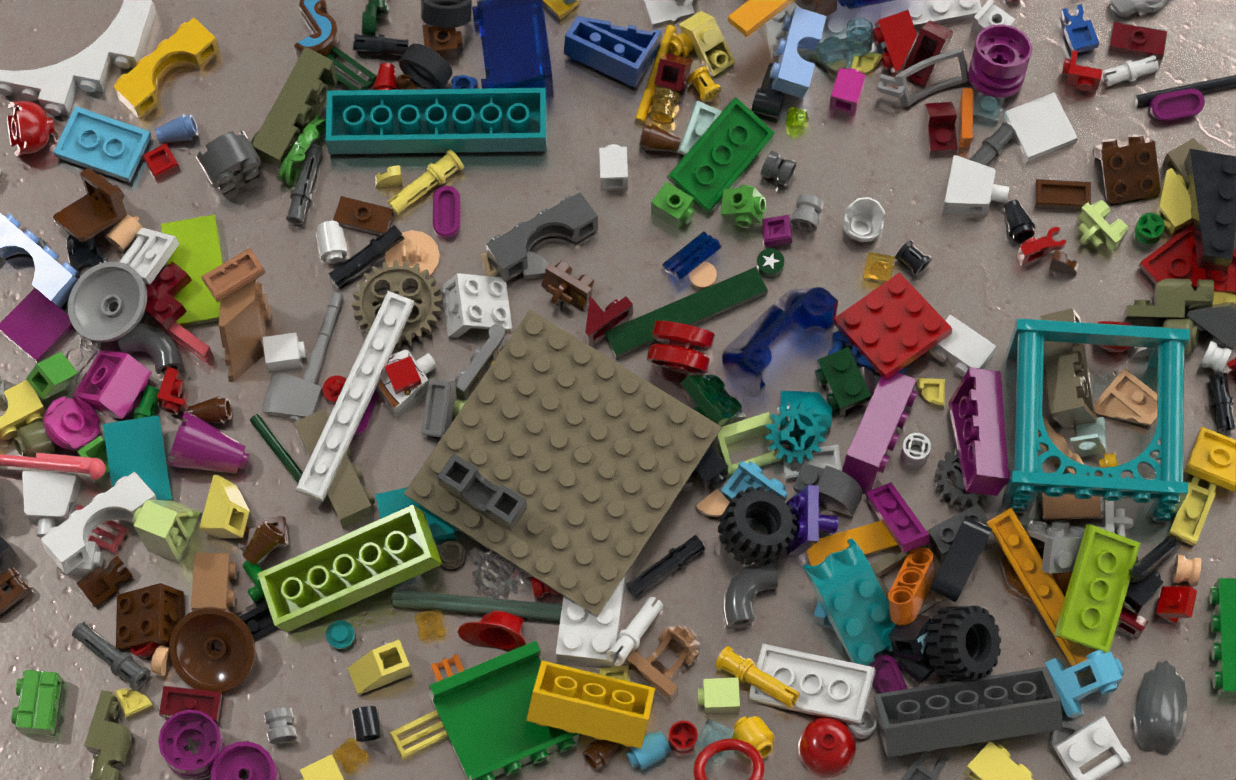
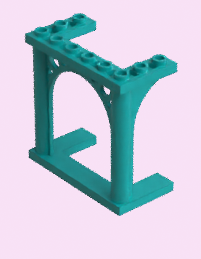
M1017 318L1007 348V359H1017L1014 470L1011 473L1003 495L1002 508L1012 507L1014 512L1022 513L1031 510L1038 493H1045L1048 497H1061L1063 494L1075 495V498L1090 499L1092 496L1104 497L1107 501H1119L1121 498L1133 499L1137 503H1147L1145 506V517L1153 518L1157 522H1168L1170 519H1174L1188 495V482H1183L1184 351L1190 340V329ZM1044 341L1151 348L1147 357V368H1158L1157 425L1153 439L1139 456L1119 466L1098 468L1083 465L1070 459L1054 445L1045 429L1042 417ZM1039 444L1047 446L1048 451L1043 452L1038 457L1037 452H1041ZM1158 452L1156 460L1150 458V453ZM1052 457L1059 459L1060 467L1057 471L1053 473H1045L1043 471L1042 464L1045 460ZM1141 463L1149 465L1154 470L1155 478L1153 480L1144 479L1138 473L1137 465ZM1066 468H1072L1076 471V474H1063ZM1096 472H1100L1102 474V477L1095 476L1094 474ZM1130 472L1133 479L1127 476L1122 478L1121 473Z

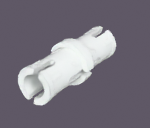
M1154 55L1134 62L1131 60L1125 61L1124 65L1102 70L1103 82L1107 81L1104 84L1106 87L1124 81L1133 82L1138 77L1159 72L1158 61L1154 62L1156 60Z

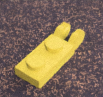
M1194 475L1191 482L1188 483V495L1176 514L1167 535L1175 536L1177 540L1195 546L1215 497L1216 493L1214 491L1217 486L1209 482L1207 489L1200 487L1197 484L1201 478Z

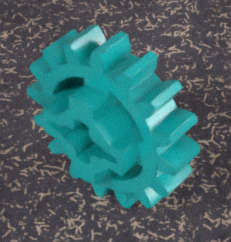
M793 402L787 403V410L782 406H778V415L769 414V418L773 421L772 424H764V428L770 430V434L763 437L772 442L767 449H776L775 458L777 459L785 455V463H791L793 457H795L797 464L802 463V456L812 460L811 452H820L821 449L817 444L826 440L820 436V432L825 431L826 427L818 425V422L822 420V416L813 417L815 411L813 407L805 411V403H799L796 409ZM798 414L804 416L811 425L806 426L802 423ZM785 418L786 423L781 430H777L779 423ZM794 428L800 429V435H797L796 439L789 436V432L793 431ZM809 436H812L811 442L805 448V441L808 439ZM784 440L788 443L791 452L784 449L779 441Z

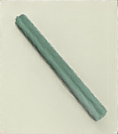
M393 590L391 603L395 607L483 615L492 611H504L521 618L560 621L562 611L560 604Z

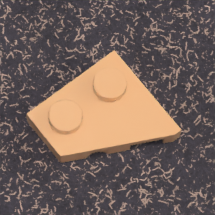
M1124 368L1094 403L1095 414L1150 427L1157 419V393Z

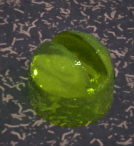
M791 107L786 115L787 127L798 130L807 126L809 117L806 110Z

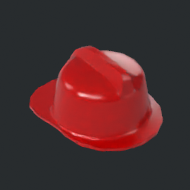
M504 611L489 612L483 616L480 622L464 623L457 630L458 636L463 641L476 646L496 648L509 652L526 645L525 639L521 636L523 619Z

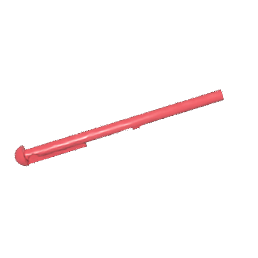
M36 453V457L0 455V465L85 473L90 474L92 480L100 479L106 471L104 462L99 458Z

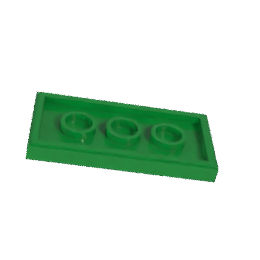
M735 96L666 178L678 189L693 197L694 203L707 214L722 198L724 189H729L774 136L775 132Z

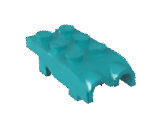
M851 538L847 541L848 548L828 555L822 563L816 566L806 564L802 568L851 662L867 666L875 661L873 656L885 648L890 652L893 650L888 635L896 624L891 621L889 603L872 567L861 548Z

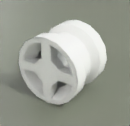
M1211 341L1200 363V367L1204 369L1209 367L1214 369L1215 373L1221 375L1232 350L1229 348L1222 349L1217 346V343Z

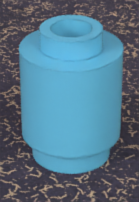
M652 731L644 736L642 748L629 747L630 751L626 752V756L633 768L638 766L641 770H644L666 758V754L671 752V748L661 731L657 733Z

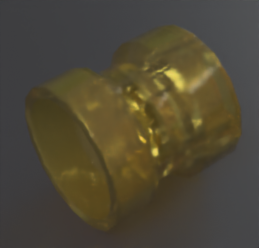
M655 88L652 94L653 105L648 110L649 119L661 124L673 123L675 118V111L673 109L678 105L680 95L669 88Z

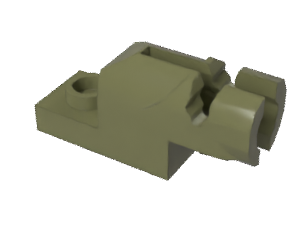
M1166 278L1155 284L1154 306L1150 305V300H1133V305L1126 306V317L1184 318L1185 307H1188V310L1213 306L1214 281L1198 280L1197 288L1194 291L1191 287L1192 282L1190 279Z
M101 690L84 745L89 752L97 754L96 756L93 755L89 779L120 780L122 774L113 767L126 764L125 761L132 742V735L127 726L111 722V719L115 720L118 715L119 702H117L118 699L113 692Z

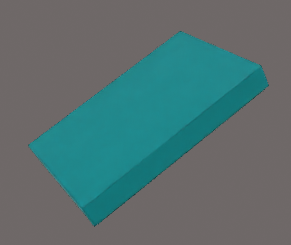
M160 416L103 424L112 487L115 486L120 478L135 472L155 494L156 500H172Z

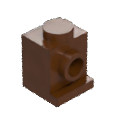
M428 24L422 25L424 46L436 51L444 59L459 58L458 48L463 47L461 31H456L455 27L440 28L435 26L428 27Z

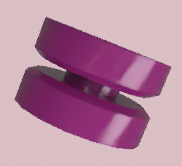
M249 741L235 742L223 748L215 758L211 768V780H241V778L245 779L247 774H250V776L246 780H280L279 770L270 753L261 745Z

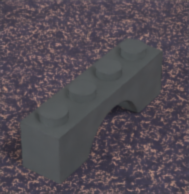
M581 192L574 196H567L556 206L550 209H543L536 217L529 221L518 223L511 231L493 237L486 244L488 259L503 281L506 282L528 268L527 253L537 241L548 236H562L577 242L598 230V216Z

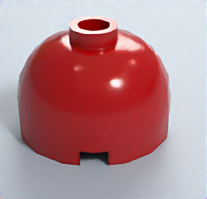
M11 101L8 109L13 108V115L7 116L11 146L17 144L18 148L17 151H14V154L21 156L39 152L47 144L49 134L54 132L52 118H47L45 110L39 104L31 101Z
M830 717L818 718L809 723L801 732L797 746L799 759L808 768V771L813 775L824 778L840 775L853 763L856 753L855 737L850 728L841 720Z

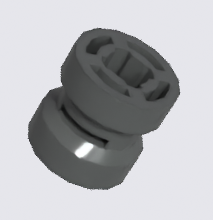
M771 151L763 164L760 175L768 179L773 177L777 179L779 184L787 186L795 171L797 162L790 158L785 160L781 158L779 153Z

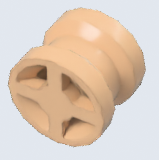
M1177 554L1173 569V583L1184 581L1188 582L1191 586H1197L1201 571V558L1186 559L1184 555Z

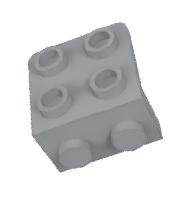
M1052 520V524L1030 521L1029 525H1023L1030 537L1045 542L1041 571L1046 573L1073 572L1085 528L1069 526L1070 523L1064 520Z

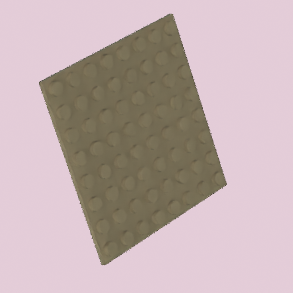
M530 309L403 494L598 617L722 427ZM453 453L478 468V472L491 483L499 487L503 484L526 499L527 510L512 531L507 530L439 486L437 476Z

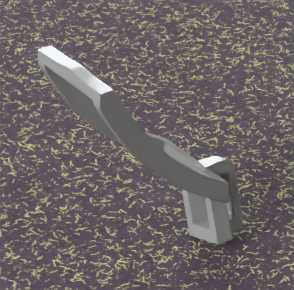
M963 49L952 50L923 60L895 77L882 74L877 91L900 98L901 106H910L919 99L936 91L968 82V66ZM958 57L962 76L934 84L910 96L906 81L908 76L935 63ZM886 83L897 85L899 88L888 87Z

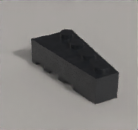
M1189 149L1184 165L1185 171H1187V187L1191 200V217L1195 230L1194 239L1198 268L1226 272L1233 258L1236 235V156Z

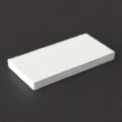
M762 644L756 667L785 685L799 691L800 696L796 704L789 708L751 684L748 695L749 701L825 718L830 717L862 726L876 672L874 667Z

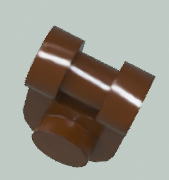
M14 567L9 568L0 575V614L4 613L18 600L25 598L32 590L27 582L20 580V574ZM10 585L13 590L6 594L2 589Z

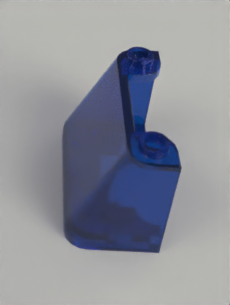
M477 0V6H472L474 22L480 23L486 78L481 79L482 89L546 88V98L554 97L543 0Z
M821 287L789 290L724 349L722 354L723 366L756 398L766 387L762 379V373L771 363L772 354L769 348L795 324L804 333L809 329L818 328L825 334L834 326L833 318L836 317L838 300L828 290Z

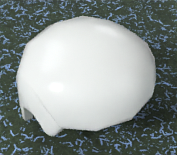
M872 198L856 199L848 206L843 215V228L846 234L851 239L861 243L873 241L883 230L885 210L878 201Z

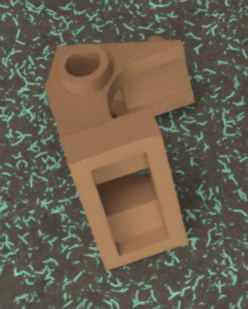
M679 625L667 627L658 638L661 644L648 658L644 659L634 650L626 658V665H629L633 672L651 687H654L658 693L671 703L678 695V686L671 680L685 664L690 666L700 654L697 649L701 644L695 640L697 635L688 627H681ZM668 649L679 657L669 670L658 661Z

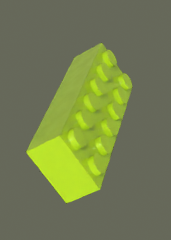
M411 505L258 573V577L274 625L285 632H290L442 565L425 513L416 506Z

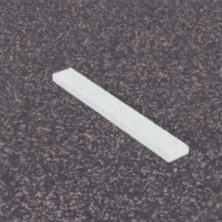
M390 291L387 292L296 487L297 492L321 502L324 501L385 369L384 366L387 365L413 309L414 300Z

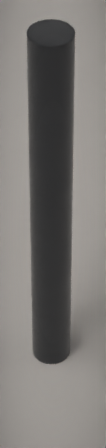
M1236 74L1138 94L1134 96L1136 106L1149 104L1156 95L1193 88L1202 93L1235 86Z

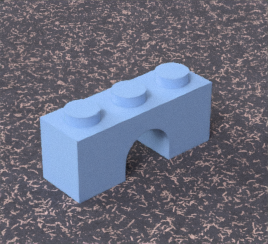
M795 7L791 15L786 14L781 30L785 31L784 39L780 38L776 48V54L779 55L778 63L774 62L770 72V78H773L771 89L803 98L809 89L815 64L802 59L797 49L815 50L822 37L826 16L799 7Z

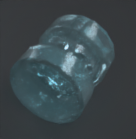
M853 18L846 25L847 37L845 48L852 55L862 56L872 50L873 24L868 19Z

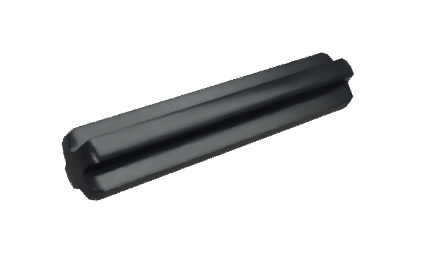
M1172 535L1167 537L1129 570V575L1133 576L1135 581H1141L1180 548V541H1177L1176 537Z

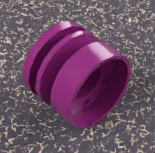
M999 24L984 28L977 35L968 70L969 81L973 87L982 94L995 98L1009 97L1016 94L1023 86L1033 49L1031 40L1024 32L1013 26Z
M196 710L177 712L167 719L160 730L158 740L160 753L175 775L184 780H202L210 777L215 758L225 748L224 738L214 720L207 714ZM194 743L198 750L195 754L192 753L190 747Z

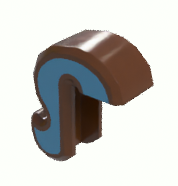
M300 0L301 15L314 35H310L294 45L296 56L300 57L303 49L307 47L326 57L327 54L330 55L332 53L331 50L334 46L337 47L339 42L336 21L331 15H328L325 0Z

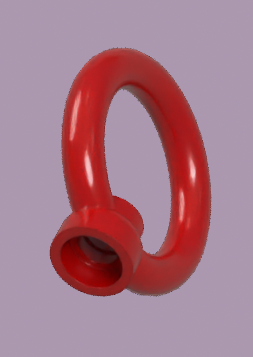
M722 739L709 744L698 754L693 768L695 780H708L705 775V767L710 758L719 752L734 750L745 754L752 763L753 770L748 780H762L764 775V761L759 751L753 745L739 739Z

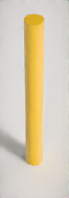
M667 25L634 119L637 123L644 124L658 86L654 82L659 60L663 55L669 53V42L672 41L671 35L676 34L677 28L673 25Z

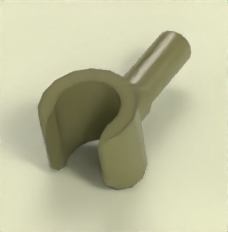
M811 54L809 60L824 66L833 78H837L839 68L846 69V62L841 58H837L831 63L814 54Z

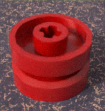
M654 322L652 336L657 341L665 344L649 346L646 359L648 362L681 372L707 373L710 359L699 351L713 348L715 338L713 332L677 322Z

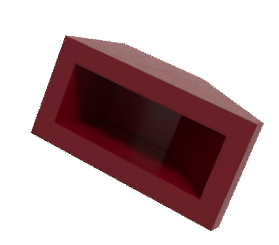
M929 20L921 28L903 71L923 60L945 53L954 31ZM940 62L925 67L907 78L925 87Z

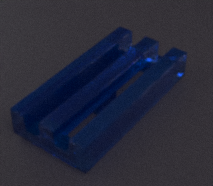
M703 231L666 260L662 266L667 273L681 280L722 246L716 238L713 239L711 235H707Z

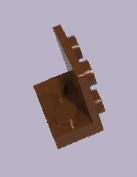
M159 583L118 594L116 649L125 650L153 642L169 647L171 634L177 623L183 618L184 591Z

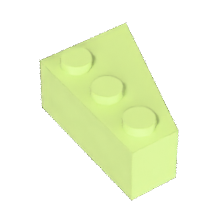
M145 500L143 507H139L134 514L133 526L147 551L179 563L202 512L172 500Z

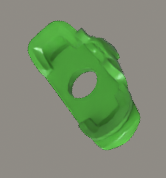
M320 114L307 123L303 133L300 134L287 157L281 163L280 172L277 177L278 181L282 183L286 181L290 186L293 184L296 173L293 168L297 162H302L305 159V152L312 141H316L326 132V119H322Z

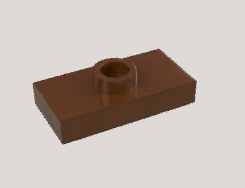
M341 196L333 221H337L340 226L381 236L389 230L394 209Z

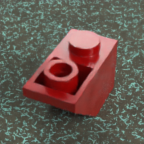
M909 10L877 20L874 23L875 28L872 29L875 42L877 44L881 43L884 54H881L884 68L886 70L890 69L891 75L901 70L917 37Z

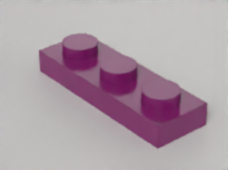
M892 482L866 492L867 502L903 553L930 543L928 532Z

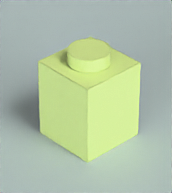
M738 678L703 679V688H698V706H704V714L739 713Z

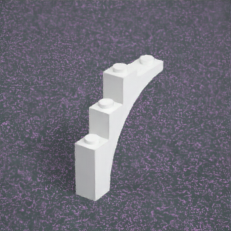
M124 0L118 15L108 29L93 44L69 59L35 70H0V94L11 95L12 93L22 95V97L31 101L38 99L46 113L54 116H59L60 114L70 115L78 87L87 92H95V90L104 92L113 64L123 69L135 68L138 61L143 58L157 13L153 0Z

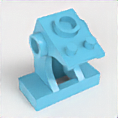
M1102 650L1092 652L1086 656V661L1067 669L1063 661L1057 658L1045 662L1067 717L1075 719L1084 715L1079 702L1083 697L1099 690L1102 695L1118 689V685L1122 681L1121 675H1124L1121 662L1118 658L1114 659L1112 652L1105 654ZM1092 669L1096 682L1081 688L1076 675Z

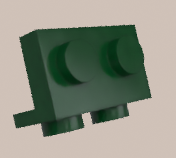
M849 347L817 359V370L814 373L819 385H825L829 393L826 395V399L832 411L836 409L839 416L845 415V410L871 399L870 391Z

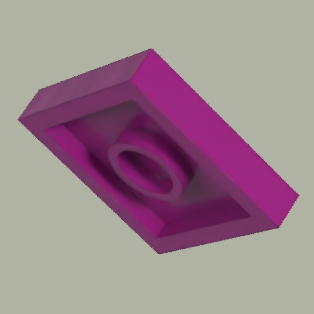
M34 288L0 322V332L36 363L41 362L74 328L69 315L50 301L37 288Z

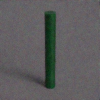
M259 414L252 416L249 420L298 484L303 474L302 470Z

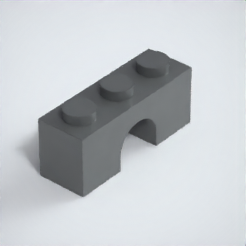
M454 453L437 476L439 486L509 531L514 529L527 510L525 498L503 484L499 487L491 483L478 472V468Z

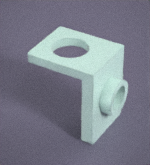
M1104 417L1096 418V422L1076 426L1077 437L1070 438V442L1080 457L1107 453Z

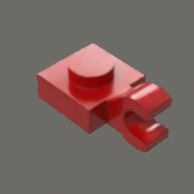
M1051 228L1046 237L1044 236L1039 239L1033 237L1024 241L1017 254L1021 266L1047 256L1048 252L1063 249L1067 241L1065 239L1055 241L1052 238L1059 234L1060 228Z

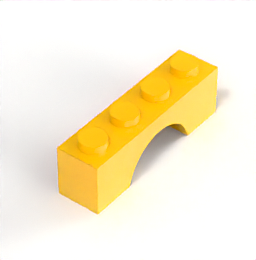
M195 17L188 22L182 23L176 33L169 39L162 40L155 51L149 56L141 58L135 68L117 79L113 87L118 99L140 118L159 102L156 84L160 75L170 66L179 63H190L200 67L219 50L216 37Z

